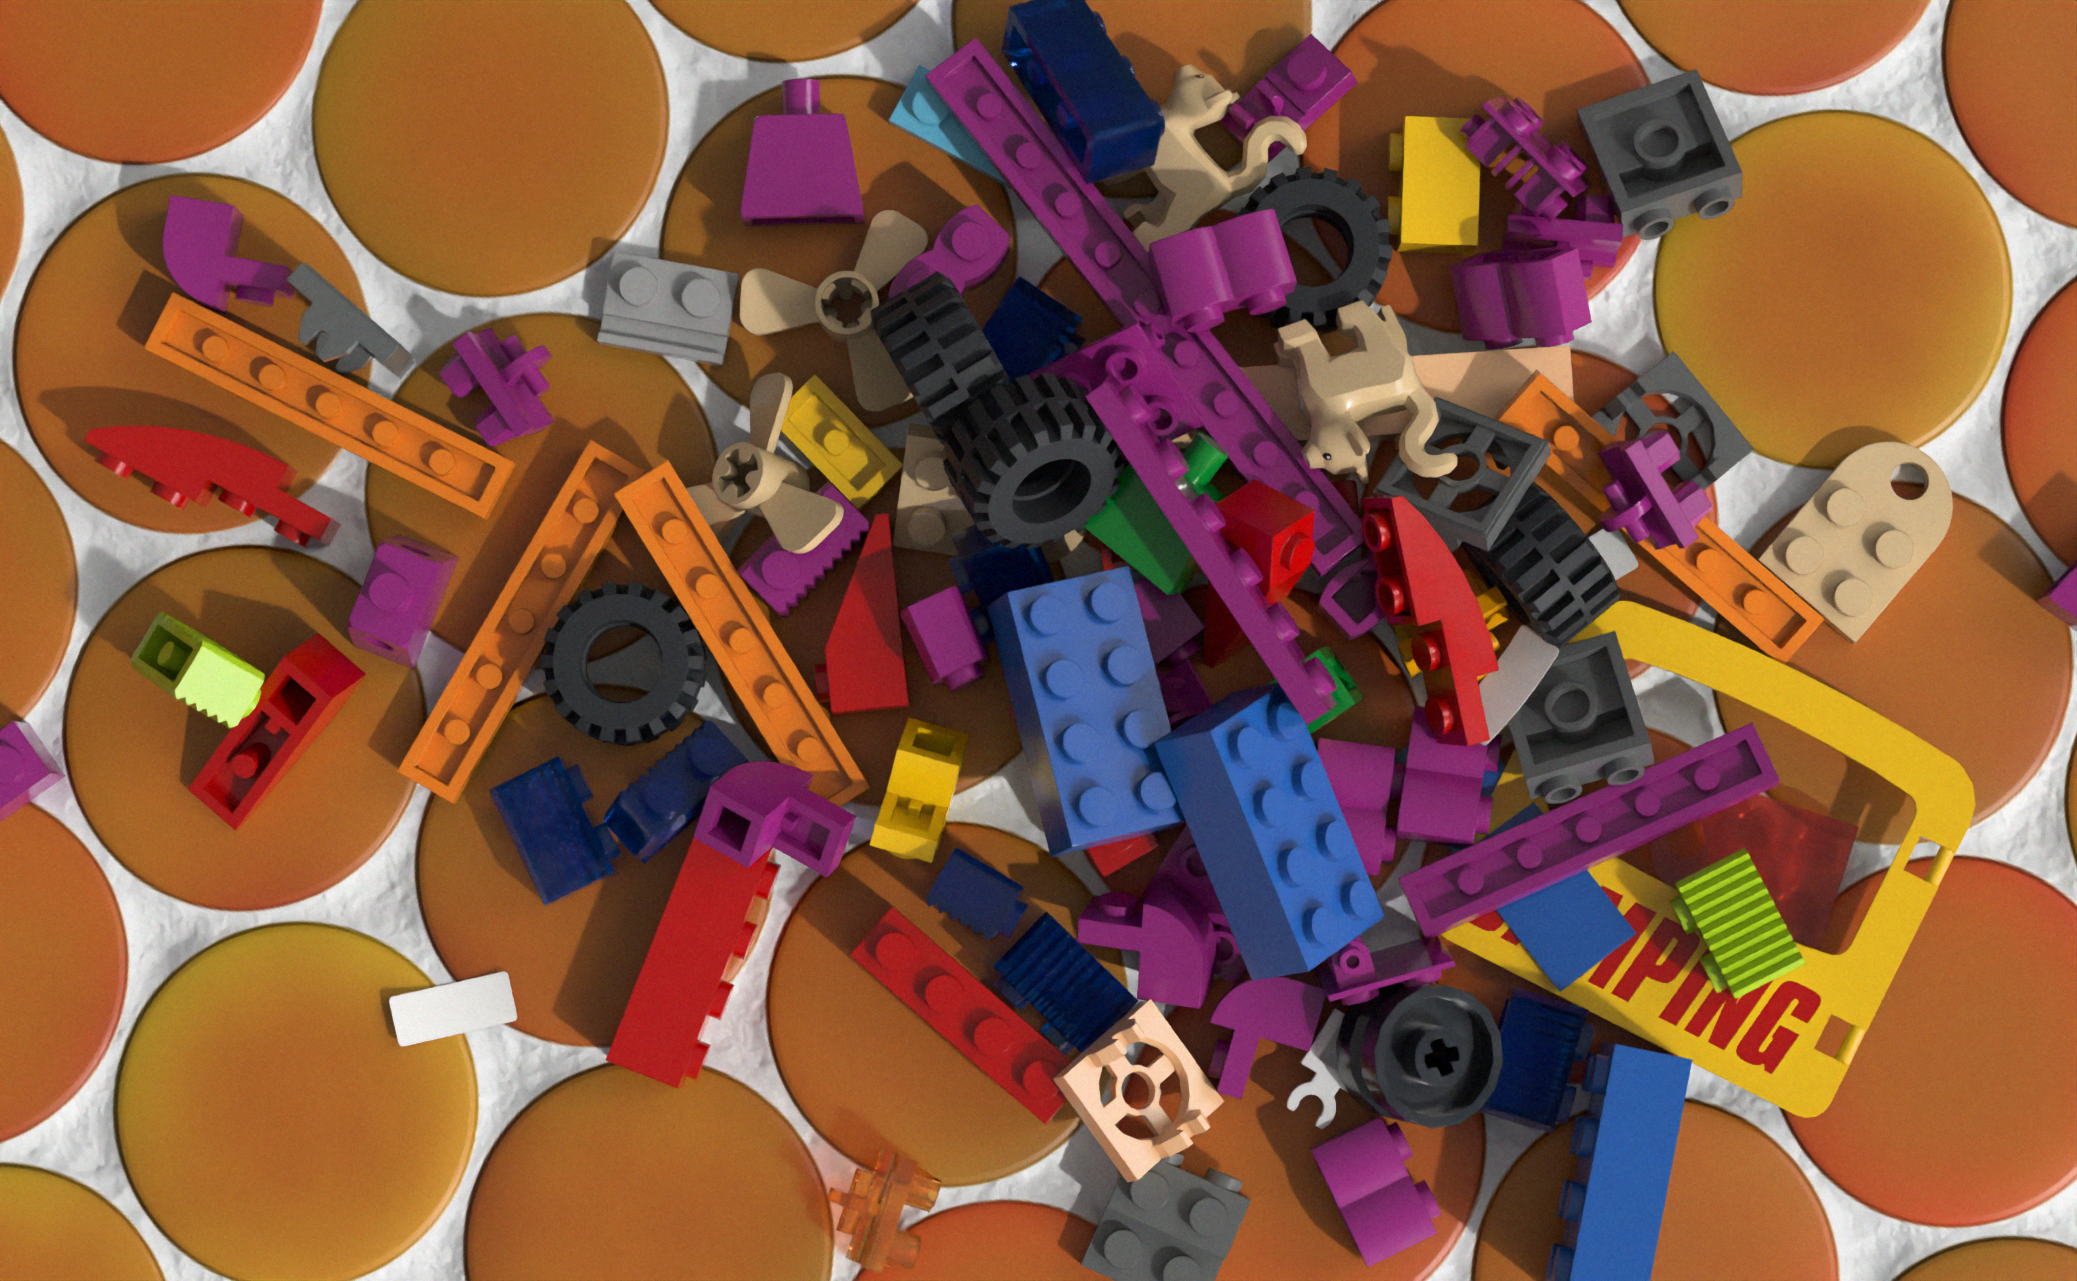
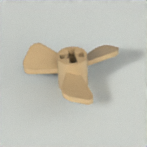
M885 210L878 213L872 219L855 270L836 272L828 276L818 288L764 268L752 269L746 273L741 283V323L749 333L756 336L820 323L830 338L837 342L848 344L857 400L865 410L878 413L912 399L913 395L871 325V310L880 305L877 293L893 281L909 261L925 253L928 247L927 233L922 226L897 211ZM854 292H856L864 299H867L861 304L863 315L857 319L859 325L852 322L845 328L843 322L837 320V310L827 306H831L833 299L837 295L843 301H850Z
M782 373L763 375L755 382L750 395V443L738 442L726 448L715 463L712 482L689 487L686 490L719 543L725 539L746 512H750L768 521L783 549L796 554H803L813 550L840 524L844 515V509L837 501L809 492L810 481L804 467L797 462L774 453L793 390L791 378Z

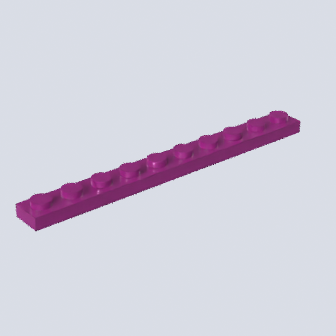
M975 37L926 74V82L1120 327L1124 328L1136 321H1142L1146 325L1156 322L1160 326L1165 336V345L1159 347L1158 352L1206 420L1205 425L1201 426V429L1229 453L1226 460L1243 482L1247 484L1256 479L1315 510L1313 528L1315 549L1310 566L1321 578L1364 545L1366 542L1362 532V521L1320 468L1309 469L1305 465L1301 451L1303 447L1210 330L1187 332L1186 325L1169 326L1148 258V252L979 40Z

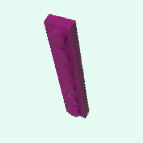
M1116 379L1106 381L1086 395V399L1110 432L1307 725L1336 706L1337 702L1331 693L1337 689V686L1331 674L1316 656L1310 660L1305 657L1294 640L1295 637L1300 635L1295 621L1280 602H1276L1271 606L1257 586V583L1263 580L1258 566L1242 547L1236 551L1232 549L1220 531L1221 528L1226 526V521L1216 504L1206 493H1202L1197 497L1183 475L1189 471V466L1181 452L1168 438L1160 442L1146 420L1151 418L1153 414L1140 392L1132 384L1124 388L1119 380Z
M1749 723L1645 769L1643 776L1634 782L1625 785L1606 786L1398 878L1399 884L1426 941L1779 785L1780 779L1753 723Z

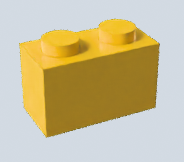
M1405 116L1400 134H1389L1388 172H1399L1398 197H1387L1386 218L1391 230L1389 235H1397L1396 252L1472 255L1477 248L1480 160L1463 146L1467 139L1459 132L1471 118Z

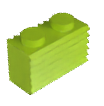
M164 612L159 613L155 617L130 659L132 668L176 700L179 699L184 704L191 706L196 711H200L207 717H211L216 722H220L227 728L237 726L242 718L247 717L255 709L261 696L260 689L265 677L264 673L227 648Z
M1746 848L1674 883L1679 896L1669 902L1686 935L1698 930L1710 953L1699 958L1716 993L1728 988L1733 999H1737L1806 964Z

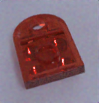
M1757 794L1696 821L1695 823L1703 831L1704 842L1701 849L1692 856L1681 857L1671 852L1666 844V835L1651 841V856L1656 874L1661 882L1675 889L1674 883L1746 848L1793 940L1820 949L1859 827Z

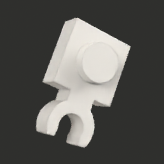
M1333 1008L1313 1040L1310 1051H1307L1300 1063L1315 1072L1310 1082L1301 1083L1293 1088L1286 1102V1107L1294 1112L1303 1097L1306 1095L1318 1096L1322 1101L1323 1110L1317 1117L1314 1125L1320 1129L1328 1126L1335 1116L1336 1101L1334 1096L1338 1089L1341 1088L1348 1092L1338 1072L1336 1040L1345 1014Z

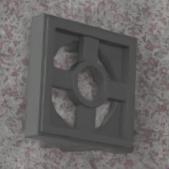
M300 263L286 279L312 302V305L302 315L298 340L306 346L318 337L315 354L324 362L340 358L334 369L338 374L342 376L364 369L374 357L400 379L415 363L413 361L414 357L398 341L307 263L305 265Z
M1674 351L1592 416L1594 420L1615 438L1624 412L1638 427L1639 433L1637 438L1645 435L1649 428L1656 424H1666L1673 427L1680 436V459L1672 464L1670 468L1682 482L1694 481L1703 491L1754 450ZM1668 393L1687 399L1693 405L1676 419L1667 416L1656 417L1641 398L1648 395ZM1706 420L1710 428L1711 449L1706 465L1700 471L1687 456L1686 450L1688 447V433Z
M1435 396L1433 400L1436 403L1439 422L1425 443L1424 449L1426 453L1430 455L1455 453L1457 457L1465 456L1472 458L1480 466L1478 472L1473 477L1462 481L1451 480L1445 475L1436 477L1439 484L1427 501L1421 498L1414 487L1413 472L1408 470L1399 457L1398 452L1372 494L1403 495L1426 518L1445 542L1451 553L1459 547L1462 541L1489 551L1551 455L1549 441ZM1461 438L1463 443L1452 445L1444 450L1434 447L1450 439ZM1487 452L1492 454L1498 469L1505 470L1510 466V477L1488 469L1485 454ZM1477 488L1498 496L1491 504L1476 511L1457 513L1449 510L1458 494L1469 493Z

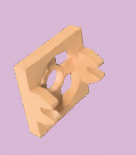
M1151 999L1140 1001L1053 1078L1127 1182L1139 1180L1162 1158L1171 1157L1193 1144L1190 1137L1203 1133L1210 1128L1207 1117L1224 1102ZM1135 1042H1143L1154 1046L1161 1052L1147 1067L1131 1065L1124 1056L1127 1053L1125 1047ZM1103 1066L1106 1067L1113 1077L1109 1088L1111 1099L1104 1106L1101 1104L1099 1079ZM1175 1072L1180 1079L1181 1101L1177 1116L1172 1123L1159 1105V1100L1161 1096L1160 1083L1171 1073ZM1130 1073L1140 1075L1145 1079L1149 1088L1148 1101L1139 1110L1131 1108L1122 1096L1121 1087L1123 1080ZM1124 1116H1141L1155 1137L1135 1139L1123 1134L1115 1124Z

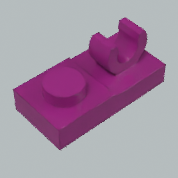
M1310 34L1265 74V77L1241 98L1242 101L1239 104L1235 103L1230 108V112L1219 121L1223 129L1242 147L1246 136L1254 124L1269 116L1288 117L1299 124L1301 129L1305 131L1355 86L1357 82L1352 71L1317 38ZM1274 141L1268 147V163L1286 148L1285 144L1280 141Z

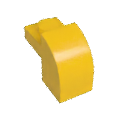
M908 717L897 748L887 791L875 822L870 846L887 850L892 855L902 859L916 858L932 863L945 828L970 734Z

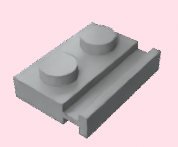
M614 251L597 342L611 347L724 367L726 346L731 330L740 275Z

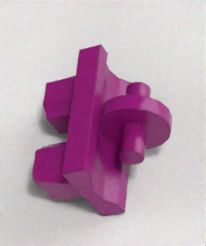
M1585 195L1578 197L1575 205L1574 220L1554 218L1551 222L1542 214L1536 218L1517 198L1513 214H1508L1501 240V250L1528 251L1549 247H1578L1583 279L1591 280L1593 266L1614 268L1618 247H1621L1623 224H1615L1613 208L1608 196Z
M487 328L474 335L471 331L466 332L452 343L458 352L444 365L439 374L451 392L459 398L469 396L482 386L493 402V405L474 418L475 427L487 445L492 447L506 443L514 438L541 432L555 422L538 397L551 387L539 370L552 357L545 345H540L527 352L516 335L510 336L501 343L492 328Z
M1665 430L1651 431L1630 441L1611 442L1597 452L1613 479L1601 488L1611 506L1599 516L1598 521L1605 532H1612L1624 527L1633 543H1638L1648 537L1655 550L1677 544L1679 549H1684L1699 538L1693 527L1712 509V504L1703 489L1694 481H1683L1672 490L1669 489L1660 473L1680 459V451L1669 433Z

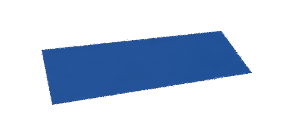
M1409 745L1394 757L1395 762L1405 763V770ZM1500 758L1497 773L1484 771L1481 791L1483 796L1491 797L1506 767ZM1532 802L1477 843L1541 816L1543 813ZM1447 846L1453 854L1465 849ZM1588 870L1496 909L1560 992L1636 934Z

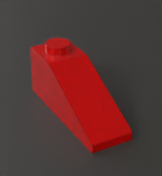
M1254 479L1217 502L1216 506L1226 521V526L1221 528L1220 531L1234 551L1242 547L1254 560L1263 576V580L1257 583V586L1272 606L1276 602L1282 604L1311 564L1315 549L1313 540L1315 510ZM1208 579L1203 664L1213 669L1251 644V641Z
M888 513L875 514L825 647L826 664L815 665L818 702H830L831 713L834 716L910 708L891 522Z
M317 633L282 658L261 687V696L255 709L247 717L242 718L237 726L231 728L188 790L236 831L335 718L366 676V673L321 634Z

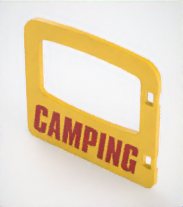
M1618 601L1573 637L1567 645L1615 631L1624 660L1632 659L1677 674L1766 713L1856 761L1912 798L1916 811L1914 819L1851 945L1839 955H1830L1795 943L1806 964L1737 999H1733L1728 988L1716 993L1699 958L1709 954V950L1698 930L1686 935L1669 902L1679 896L1677 889L1640 871L1618 857H1614L1587 870L1631 925L1636 934L1561 992L1497 910L1444 932L1441 935L1447 940L1679 1057L1692 1059L1693 1064L1794 1115L1804 1118L1816 1117L1823 1113L1831 1104L1939 888L1938 886L1970 826L1976 805L1973 784L1964 768L1956 760L1905 728L1827 685L1755 650L1699 626L1635 602ZM1515 749L1491 795L1493 797L1488 835L1533 802L1543 814L1550 812L1544 796L1531 800ZM1475 833L1474 845L1487 835ZM1920 836L1940 846L1924 880L1904 870ZM1831 1014L1851 1024L1835 1058L1814 1049Z

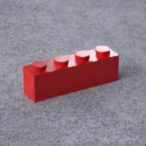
M692 839L606 1061L677 1089L683 1087L686 1077L694 1080L698 1079L711 1044L701 1041L710 1017L718 1020L722 1019L734 989V984L724 981L732 959L736 957L745 960L758 924L748 921L757 897L768 901L778 878L781 864L771 861L776 850L775 848L771 847L747 868L697 839Z
M892 906L850 954L851 957L1045 1125L1068 1100L1053 1078L1065 1069L1072 1060L897 908Z

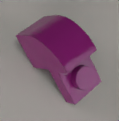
M170 195L163 234L164 259L171 276L187 294L205 307L226 314L230 289L237 290L236 300L260 306L272 307L275 297L293 299L295 287L286 280L293 271L288 266L236 257L244 215L234 205Z
M749 762L732 768L710 786L693 838L747 868L773 847L823 876L828 877L839 867L856 816L808 790L813 778L812 774L799 768L776 762Z
M1157 881L1145 902H1138L1135 896L1123 892H1109L1101 896L1094 895L1079 917L1077 942L1140 952L1137 999L1146 1001L1151 999L1153 1002L1200 1009L1214 985L1216 936L1207 912L1188 892L1167 882Z
M1273 977L1254 981L1248 979L1226 992L1215 1005L1208 1020L1210 1023L1232 1029L1229 1041L1217 1038L1207 1075L1218 1078L1215 1087L1216 1092L1242 1099L1260 1037L1309 1052L1326 996L1323 988L1285 977Z

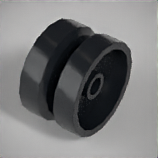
M1402 981L1378 988L1380 994L1376 998L1352 1005L1343 1016L1336 1040L1338 1072L1349 1095L1368 1112L1428 1128L1458 1125L1480 1111L1496 1089L1503 1064L1501 1034L1490 1010L1469 992L1436 983L1418 987H1405Z

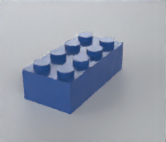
M1129 566L1007 592L988 605L987 610L1050 856L1054 857L1165 831L1185 823L1186 820L1154 745V742L1171 732V727Z
M1278 682L1233 692L1154 742L1252 981L1309 972L1385 917L1306 723Z
M1605 1042L1600 1043L1599 1054L1588 1053L1581 1085L1582 1091L1591 1092L1586 1117L1576 1116L1574 1121L1569 1154L1578 1156L1574 1181L1564 1179L1561 1187L1557 1217L1564 1218L1566 1225L1562 1244L1552 1243L1550 1246L1545 1269V1281H1650L1692 1059Z

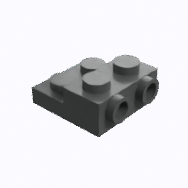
M1697 69L1577 109L1578 125L1599 171L1600 188L1603 195L1608 196L1610 199L1615 223L1623 224V237L1635 233L1643 240L1661 237L1673 228L1674 220L1694 213H1698L1701 219H1714L1730 211L1735 204L1734 200L1742 197V170Z
M1615 631L1562 646L1559 649L1558 656L1540 683L1508 722L1531 800L1544 796L1547 803H1564L1579 796L1582 792L1581 785L1604 778H1606L1607 783L1610 785L1629 784L1643 776L1645 766L1655 764L1651 742Z
M1180 1153L1162 1158L1137 1181L1127 1182L1120 1173L1081 1261V1266L1115 1281H1215L1222 1262L1228 1255L1251 1202L1250 1198L1239 1194L1244 1182L1211 1167H1208L1204 1178L1180 1167L1185 1157Z

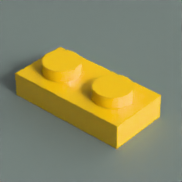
M816 375L811 377L791 397L781 432L858 511L903 470V464Z

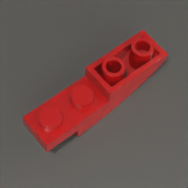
M115 426L90 429L83 440L100 449L94 460L95 462L126 479H129L134 469L151 477L156 481L150 492L184 510L189 499L206 508L217 487L220 486L223 488V491L218 498L219 501L252 518L257 508L264 510L279 519L274 528L275 532L306 549L313 538L329 546L341 525L327 515L286 494L298 471L258 450L224 438L191 430L160 426Z
M1372 495L1361 498L1365 513L1362 519L1363 537L1369 549L1373 551L1378 580L1375 585L1376 598L1381 610L1386 614L1388 625L1413 627L1412 655L1417 667L1423 674L1428 698L1425 702V716L1430 729L1436 735L1437 743L1471 746L1490 740L1477 676L1498 671L1499 667L1480 606L1462 569L1442 538L1426 518L1403 495Z

